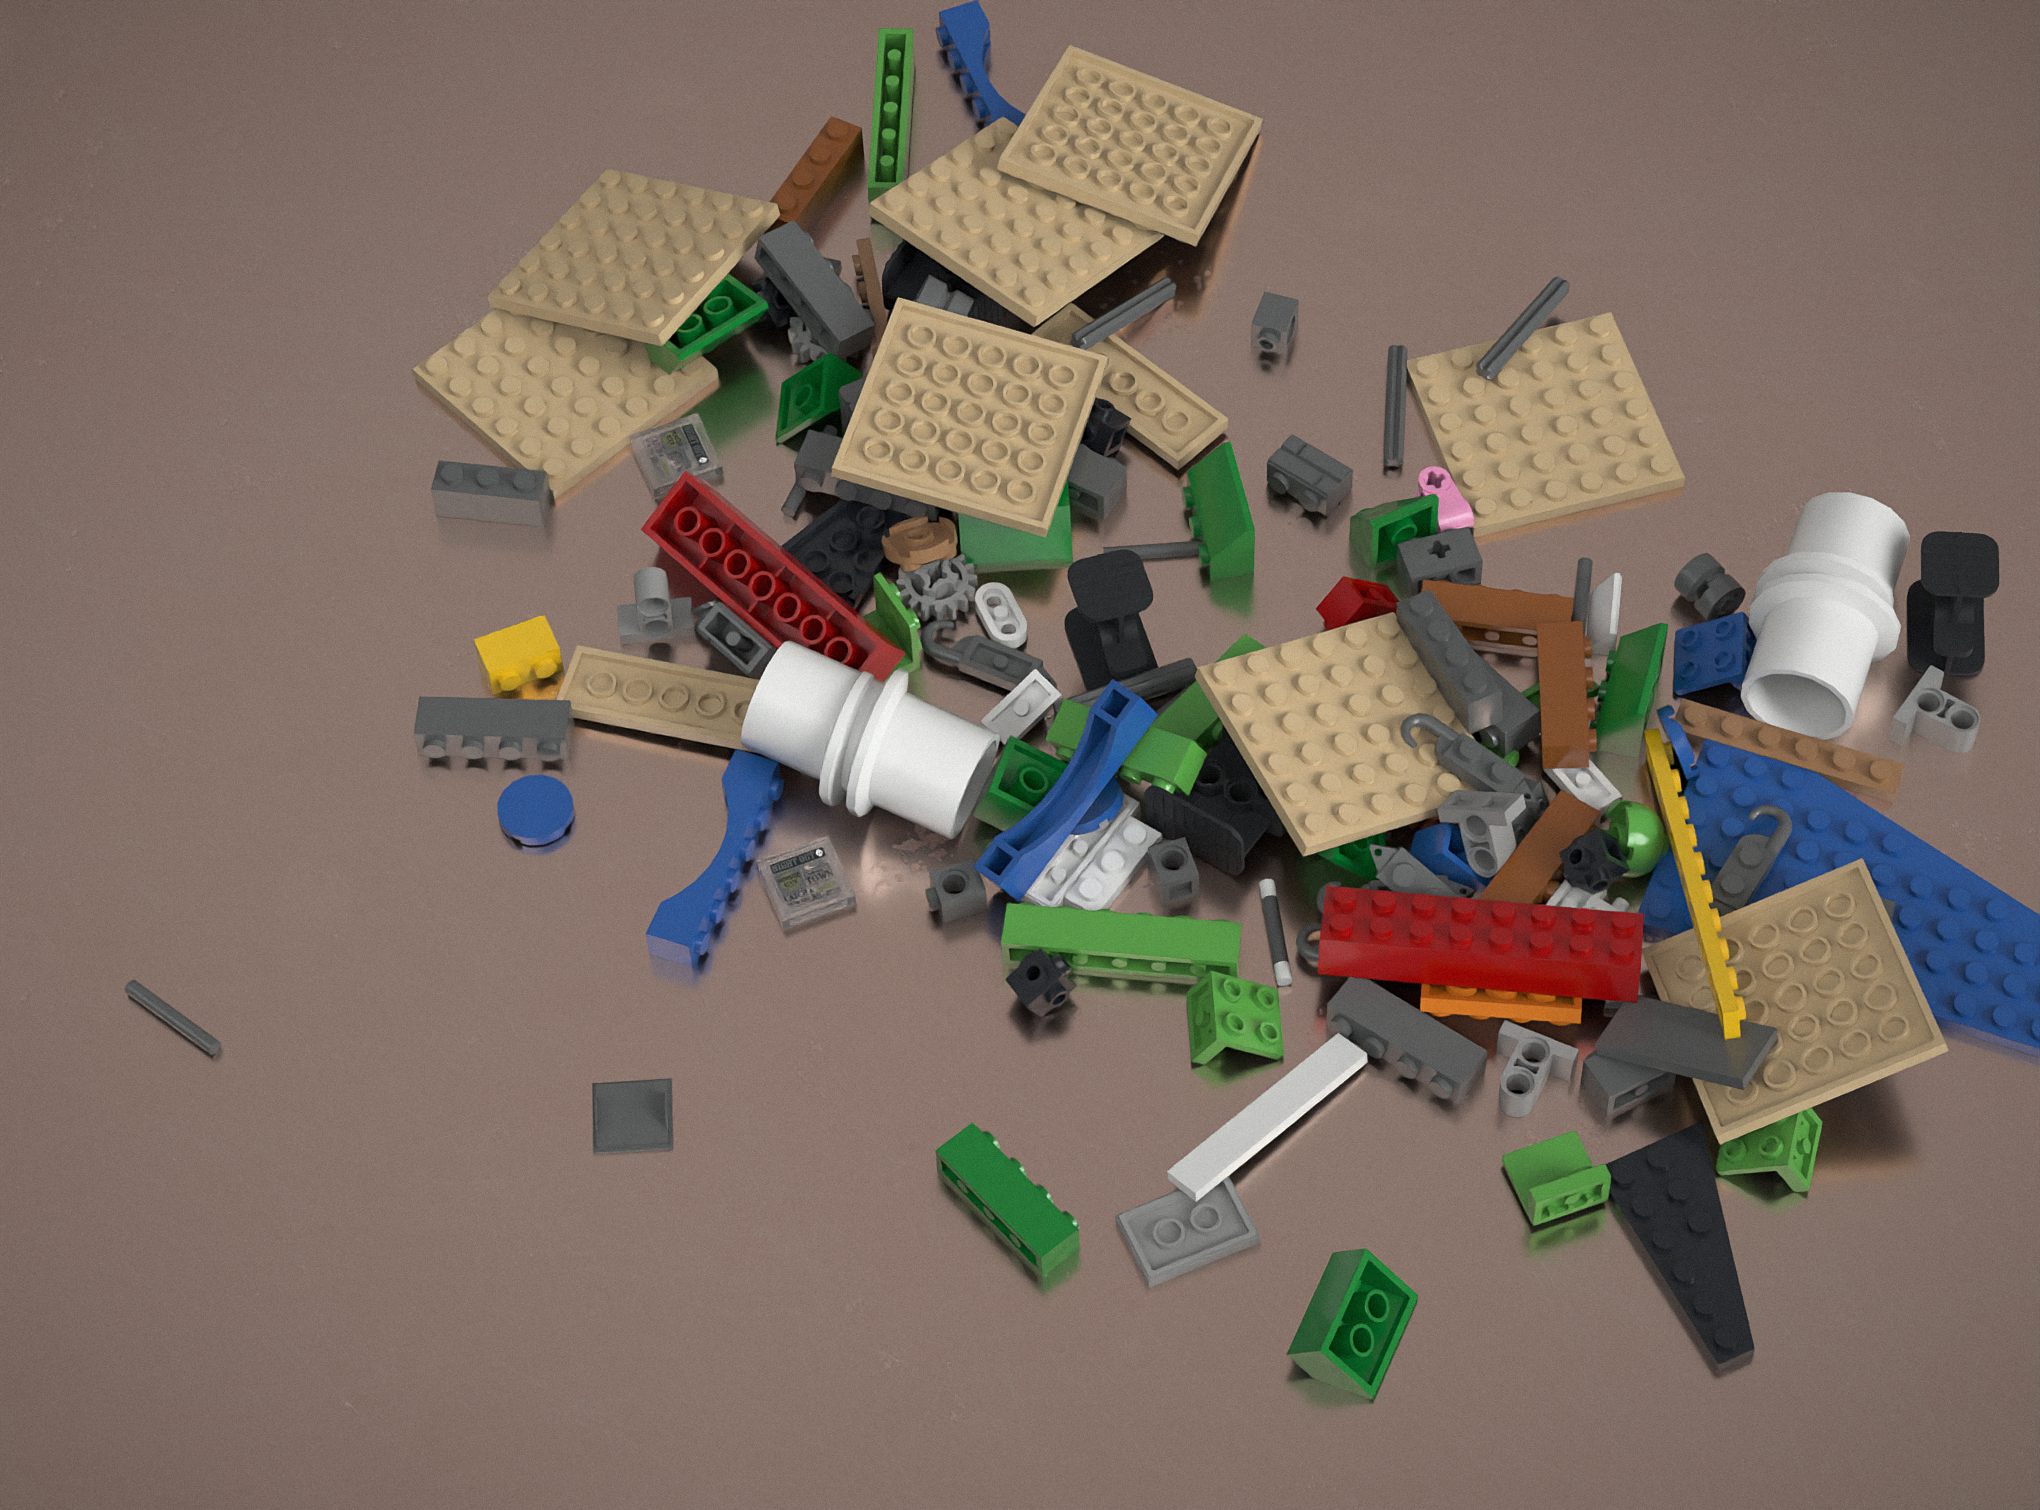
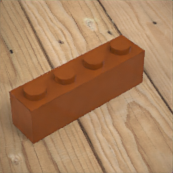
M833 116L829 118L770 200L772 203H777L780 216L764 234L794 220L802 231L810 233L864 157L861 127Z
M1423 580L1421 592L1428 589L1432 591L1464 638L1471 645L1537 653V623L1571 622L1574 598L1562 597L1558 594L1530 593L1519 589L1505 590L1489 588L1483 585L1456 584L1444 580Z
M1583 621L1537 623L1543 769L1588 768L1589 752H1597L1596 729H1588V721H1595L1594 698H1587L1586 690H1593V667H1585V659H1592L1591 636L1583 635Z
M1561 790L1478 899L1539 905L1548 903L1565 878L1563 875V868L1565 867L1559 852L1570 846L1574 839L1581 835H1586L1594 828L1602 831L1599 828L1601 811Z

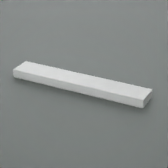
M1337 1033L1167 1171L1168 1180L1197 1202L1368 1063L1367 1053L1340 1033Z

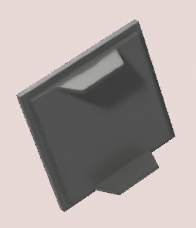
M672 1078L592 1083L593 1155L673 1150Z

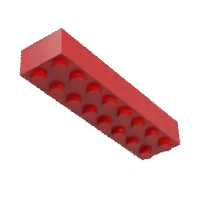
M687 471L681 475L641 528L647 536L777 649L784 642L793 641L860 672L867 671L873 674L874 678L883 682L906 654L711 485Z
M1326 886L1319 938L1318 974L1637 1003L1641 972L1644 914Z

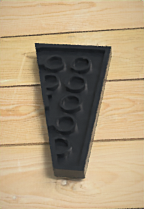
M842 499L789 539L782 547L850 606L856 609L874 582L873 576L880 573L888 561L884 555L882 545L883 535L888 538L890 536L889 528L913 517L889 509H878L870 504Z
M1702 1121L1605 1164L1611 1175L1609 1201L1716 1372L1718 1373L1752 1357L1755 1347Z

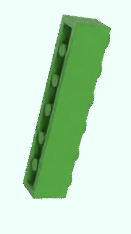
M879 28L867 185L869 204L906 180L908 176L915 69L914 31L910 28Z
M1029 902L1019 904L1007 903L1001 940L1002 964L1019 965L1025 956L1041 948L1052 956L1056 953L1060 954L1071 966L1072 970L1198 981L1203 979L1210 971L1238 978L1242 923H1235L1226 919H1216L1213 921L1192 919L1182 915L1165 917L1154 916L1146 912L1129 914L1117 913L1109 909L1094 911L1075 909L1071 906H1037Z

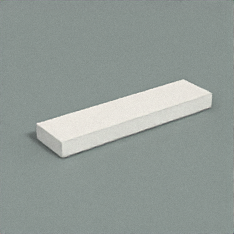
M1124 794L1123 805L1115 818L1110 822L1105 819L1099 823L1100 828L1091 833L1081 835L1069 834L1021 900L1037 906H1063L1064 896L1127 818L1129 816L1134 818L1140 811V802Z

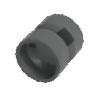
M928 275L913 302L967 317L974 299L958 290L949 292L946 283Z
M1709 553L1700 554L1690 560L1680 570L1674 582L1675 589L1688 602L1695 603V609L1706 621L1732 615L1739 608L1746 595L1745 589L1731 575L1725 574V568Z

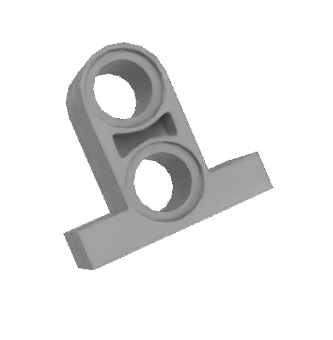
M647 567L637 571L633 577L636 603L617 606L621 645L695 636L694 616L690 610L693 608L691 597L670 599L667 574L661 568Z
M1930 665L1894 715L1889 740L1902 746L1909 735L1914 732L1948 751L1965 753L1971 750L1975 744L1980 724V714L1971 705L1940 690L1944 672Z
M1455 790L1437 808L1440 822L1459 823L1467 861L1471 869L1482 877H1492L1502 868L1517 848L1511 822L1526 808L1524 795L1519 793Z
M1504 1020L1498 1032L1496 1053L1510 1058L1500 1079L1498 1104L1502 1112L1515 1118L1529 1114L1550 1074L1571 1082L1577 1068L1579 1049ZM1533 1058L1539 1060L1540 1062L1532 1063L1528 1062L1526 1059ZM1511 1090H1521V1091L1524 1092V1093H1523V1094H1514V1093H1512V1092H1510V1091H1511Z

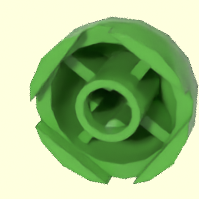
M1620 799L1612 802L1605 814L1606 818H1611L1609 829H1602V831L1618 839L1630 871L1619 878L1631 879L1650 873L1659 863L1661 856L1666 855L1669 848V836L1664 832L1661 819L1656 812L1644 804Z

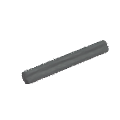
M1557 276L1546 285L1476 364L1478 376H1482L1485 380H1491L1569 293L1570 284L1567 280Z
M1163 278L1072 333V340L1070 341L1072 347L1087 350L1174 297L1175 289L1177 288L1176 284L1172 283L1169 278Z
M1391 345L1388 348L1383 463L1388 467H1399L1403 464L1408 349L1404 345Z
M1185 658L1117 682L1139 697L1195 679L1197 668L1192 658ZM1108 685L1066 699L1092 707ZM1063 700L1053 704L1055 716H1057Z

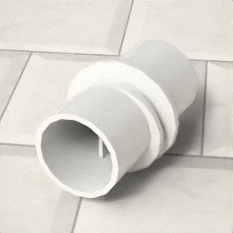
M1828 492L1811 498L1801 508L1786 556L1774 560L1759 575L1755 596L1750 606L1749 625L1757 642L1742 684L1740 697L1746 710L1757 721L1821 740L1841 736L1851 727L1871 663L1883 660L1896 649L1901 624L1893 609L1895 602L1893 593L1908 549L1910 535L1905 522L1891 508L1873 498L1851 492Z
M786 641L772 657L755 689L743 722L740 740L742 746L820 780L819 795L822 802L827 805H838L846 798L848 811L857 817L868 814L874 806H878L944 837L953 839L964 827L978 801L981 790L991 772L1000 737L999 733L907 693L908 671L899 668L883 682L874 678V675L867 671L860 672L793 641Z

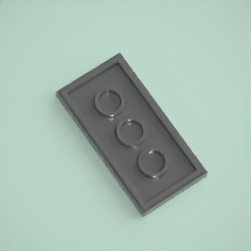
M1638 996L1637 1003L1624 1002L1596 1041L1595 1049L1597 1055L1744 1090L1778 1037L1777 1029L1774 1027L1740 1020L1741 1037L1725 1040L1718 1014Z

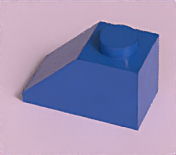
M1442 822L1414 833L1410 854L1435 875L1447 874L1448 880L1472 888L1477 893H1482L1495 877V875L1492 877H1482L1471 869L1467 861L1461 831L1453 823Z

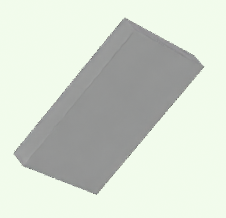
M1229 1176L1197 1202L1183 1191L1177 1190L1115 1215V1222L1148 1288L1260 1243V1235Z

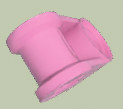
M1437 466L1423 469L1418 477L1419 489L1415 497L1436 494L1439 498L1437 534L1447 529H1459L1468 526L1472 528L1474 525L1472 509L1459 492L1450 474L1445 469Z

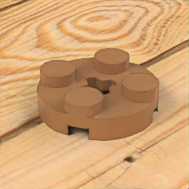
M928 516L901 521L889 528L890 536L888 538L883 535L884 555L889 561L900 564V568L903 571L918 570L924 563L937 559H951L957 554L956 544L958 539L955 525L951 520L939 517L940 523H929Z

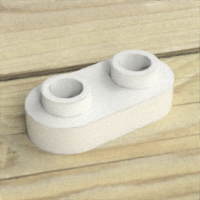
M997 582L981 586L975 594V607L992 641L1013 649L1021 646L1027 639V621L1012 592L1007 586ZM994 604H995V605H999V606H997V607H995V608L989 607L990 605H994Z

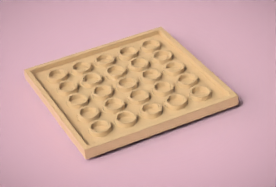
M1069 45L1000 156L997 170L1041 186L1048 191H1054L1072 198L1079 203L1093 206L1113 216L1142 225L1146 229L1155 230L1173 237L1180 242L1196 246L1258 135L1263 119Z
M1002 116L870 202L867 214L1035 327L1160 240L1165 234L1146 229L1142 225L1113 216L1093 206L1079 203L1072 198L1054 191H1048L1041 186L997 170L1000 156L1018 129L1017 125Z
M606 169L488 294L487 298L492 308L663 346L757 242L758 238L780 216L777 203Z
M898 297L832 466L831 476L1046 538L1106 370L1108 356Z
M494 309L412 369L414 378L518 469L547 471L551 498L554 500L718 378L717 368L703 356L696 358L684 368L669 375L650 360L645 342L500 309Z
M1611 312L1535 330L1491 380H1485L1482 376L1477 375L1476 364L1498 339L1407 360L1408 381L1442 464L1472 509L1474 525L1470 528L1473 537L1684 487L1685 477Z
M1394 612L1201 666L1196 671L1195 678L1303 857L1438 816L1437 808L1455 790L1478 791L1439 764L1440 761L1436 758L1434 752L1439 738L1421 727L1412 728L1410 734L1417 742L1415 748L1407 745L1401 737L1400 727L1403 720L1410 715L1422 713L1431 715L1459 734L1463 732L1474 739L1472 734H1468L1456 717L1454 710L1441 695L1435 680L1431 678L1417 652L1413 649L1399 626Z
M1863 858L1720 917L1721 931L1717 932L1718 938L1725 937L1727 941L1729 960L1725 961L1726 967L1734 966L1738 990H1733L1735 996L1742 995L1746 1011V1019L1744 1021L1776 1028L1778 1039L1744 1090L1693 1078L1719 1144L1948 1052L1944 1038ZM1694 928L1642 949L1643 957L1661 1001L1717 1014Z

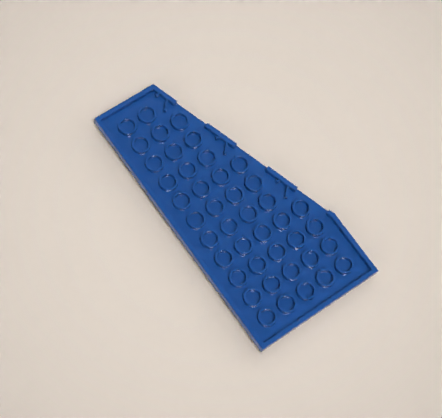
M1709 739L1704 740L1695 763L1700 769L1699 776L1689 779L1683 794L1686 797L1689 810V819H1686L1685 822L1686 825L1693 823L1696 833L1697 847H1693L1694 852L1701 851L1704 861L1705 875H1701L1702 880L1709 879L1710 885H1712L1741 837L1758 834L1771 838L1778 826L1777 820L1770 815H1761L1752 821L1749 820L1748 815L1754 808L1761 805L1780 807L1790 816L1792 831L1776 857L1773 867L1749 905L1863 858L1880 898L1895 901L1892 925L1937 1025L2040 1058V915L1820 774ZM1670 841L1666 855L1661 856L1659 863L1654 869L1638 913L1644 914L1643 933L1662 939H1668L1694 928Z

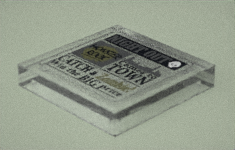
M698 413L629 436L630 444L654 497L668 493L685 471L702 480L724 474L723 466Z
M829 836L756 861L757 870L783 928L856 903V895Z

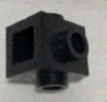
M768 275L759 278L751 284L752 291L767 301L769 307L756 322L761 327L775 324L776 328H780L789 323L791 317H795L792 313L795 310Z
M1095 398L1080 443L1087 446L1090 450L1107 457L1120 449L1132 418L1115 409L1111 402Z
M1596 828L1586 835L1577 837L1570 846L1559 852L1565 867L1563 868V875L1572 887L1580 888L1593 895L1608 889L1613 881L1630 871L1618 839Z
M1041 948L1025 956L1021 960L1019 967L1005 979L1026 1008L1041 1017L1052 1008L1062 1005L1068 999L1069 993L1077 987L1068 975L1073 970L1060 954L1056 953L1052 956Z

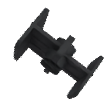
M905 239L898 245L896 251L892 253L890 259L885 264L882 274V294L884 308L889 311L893 310L898 297L914 301L928 275H931L946 283L949 292L958 290L974 299L967 317L999 325L1002 318L1008 313V309Z
M1935 531L1923 538L1921 543V580L1914 582L1909 587L1907 594L1908 662L1914 670L1925 674L1930 665L1942 670L1944 676H1973L1983 669L1985 663L1984 598L1995 594L1999 587L2000 578L1999 548L1997 542L1990 536L1979 533Z
M1120 549L1079 559L1072 563L1068 569L1067 577L1077 607L1067 613L1064 625L1086 689L1090 691L1108 685L1112 679L1119 681L1158 668L1139 612L1146 610L1153 601V590L1139 555L1131 550Z
M1224 725L1222 727V739L1204 760L1189 795L1176 791L1172 794L1158 786H1149L1144 793L1145 817L1149 827L1162 833L1164 839L1177 840L1185 837L1191 854L1199 856L1202 860L1208 861L1211 865L1232 875H1238L1243 871L1245 855L1265 831L1281 837L1287 830Z

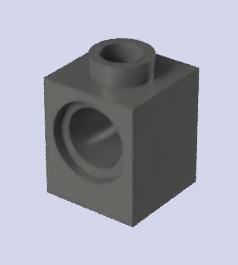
M1264 291L1251 323V347L1259 348L1266 352L1286 355L1298 325L1299 300Z
M1185 837L1177 840H1163L1155 846L1148 847V870L1162 906L1199 896V873ZM1176 867V868H1178V869H1176V870H1169V869H1166V868Z
M974 859L929 872L930 888L925 889L927 902L932 912L938 910L943 924L987 911L986 888L979 872L973 868L975 865ZM959 891L960 893L950 894L949 892Z

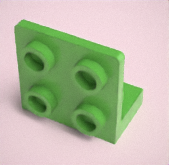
M878 573L873 576L876 610L863 617L906 653L886 678L887 680L899 668L908 671V673L920 668L919 651L922 650V645L917 630L920 629L917 615L911 608L906 609L904 607L896 585L893 582L888 583L883 575Z
M1210 971L1186 993L1192 1062L1205 1065L1225 1047L1279 1060L1284 1055L1279 994L1276 988Z
M1808 1108L1722 1143L1715 1169L1721 1176L1777 1171L1794 1192L1809 1191L1823 1122L1812 1108Z
M1575 1131L1502 1156L1503 1166L1533 1226L1608 1201L1611 1175L1605 1163L1593 1166Z

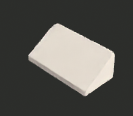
M1621 573L1612 574L1590 594L1587 636H1591L1592 654L1608 655L1610 650L1615 651L1622 584Z

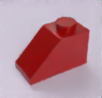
M1343 576L1315 609L1324 619V627L1327 630H1332L1392 612L1397 616L1396 603L1400 601L1386 584Z

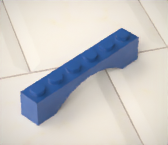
M978 0L939 11L940 26L935 28L937 40L941 47L946 46L952 70L959 71L960 82L965 95L971 94L976 117L978 119L983 118L985 127L1002 116L1019 127L1026 114L1010 105L997 93L984 69L985 60L991 48L990 23Z
M1112 679L1089 710L1078 747L1056 784L1029 814L993 839L973 868L995 886L1020 902L1158 714L1141 697Z
M735 750L721 778L724 801L728 810L727 830L721 847L710 866L696 881L678 894L660 903L646 931L650 955L693 967L698 955H703L706 952L710 941L709 932L713 924H718L722 919L725 910L724 901L728 892L733 893L740 878V867L743 861L748 862L753 854L754 838L758 830L763 831L767 825L769 807L772 801H777L782 794L784 779L780 778L779 762L741 750Z

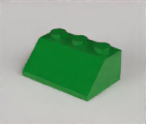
M727 274L663 346L645 343L649 358L670 375L757 322L769 308L768 303L730 274Z
M1231 441L1223 442L1187 471V486L1181 488L1184 508H1191L1193 516H1189L1192 537H1199V540L1202 542V545L1197 546L1199 564L1201 568L1207 567L1210 581L1254 574L1255 527Z
M1068 478L1046 538L958 513L961 554L965 555L966 564L973 563L974 569L1073 562Z
M1658 623L1621 636L1617 651H1609L1605 672L1611 673L1609 681H1601L1597 698L1598 703H1603L1601 712L1595 711V721H1591L1589 729H1596L1597 750L1639 759L1644 741V731L1647 729L1663 667L1669 624Z
M1367 1248L1333 1252L1286 1355L1312 1378L1361 1397L1372 1399L1377 1392L1419 1295Z

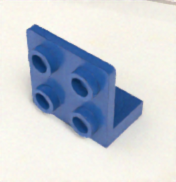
M1744 611L1682 628L1675 632L1673 690L1677 695L1687 694L1731 682L1734 688L1742 690V684L1757 642L1749 625V617Z

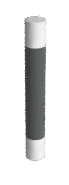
M1264 879L1260 881L1259 887L1276 980L1279 986H1288L1293 980L1275 882L1272 879Z

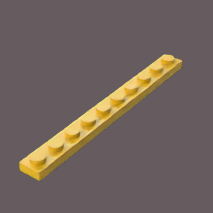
M1659 728L1645 730L1646 759L1724 1039L1741 1037L1740 1020L1746 1019L1745 1005L1742 995L1735 996L1733 990H1738L1734 966L1726 967L1725 961L1729 960L1728 945L1725 937L1718 938L1717 932L1721 931L1717 908L1710 909L1709 903H1713L1712 889L1709 879L1702 880L1701 875H1705L1701 851L1694 852L1693 847H1697L1693 823L1686 825L1685 822L1686 819H1689L1686 797H1678L1677 794L1682 789L1678 769H1670V765H1674L1670 742L1663 743Z

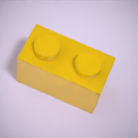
M545 615L473 639L478 662L493 695L502 691L513 690L519 685L539 678L550 677L554 673L564 670L560 647Z

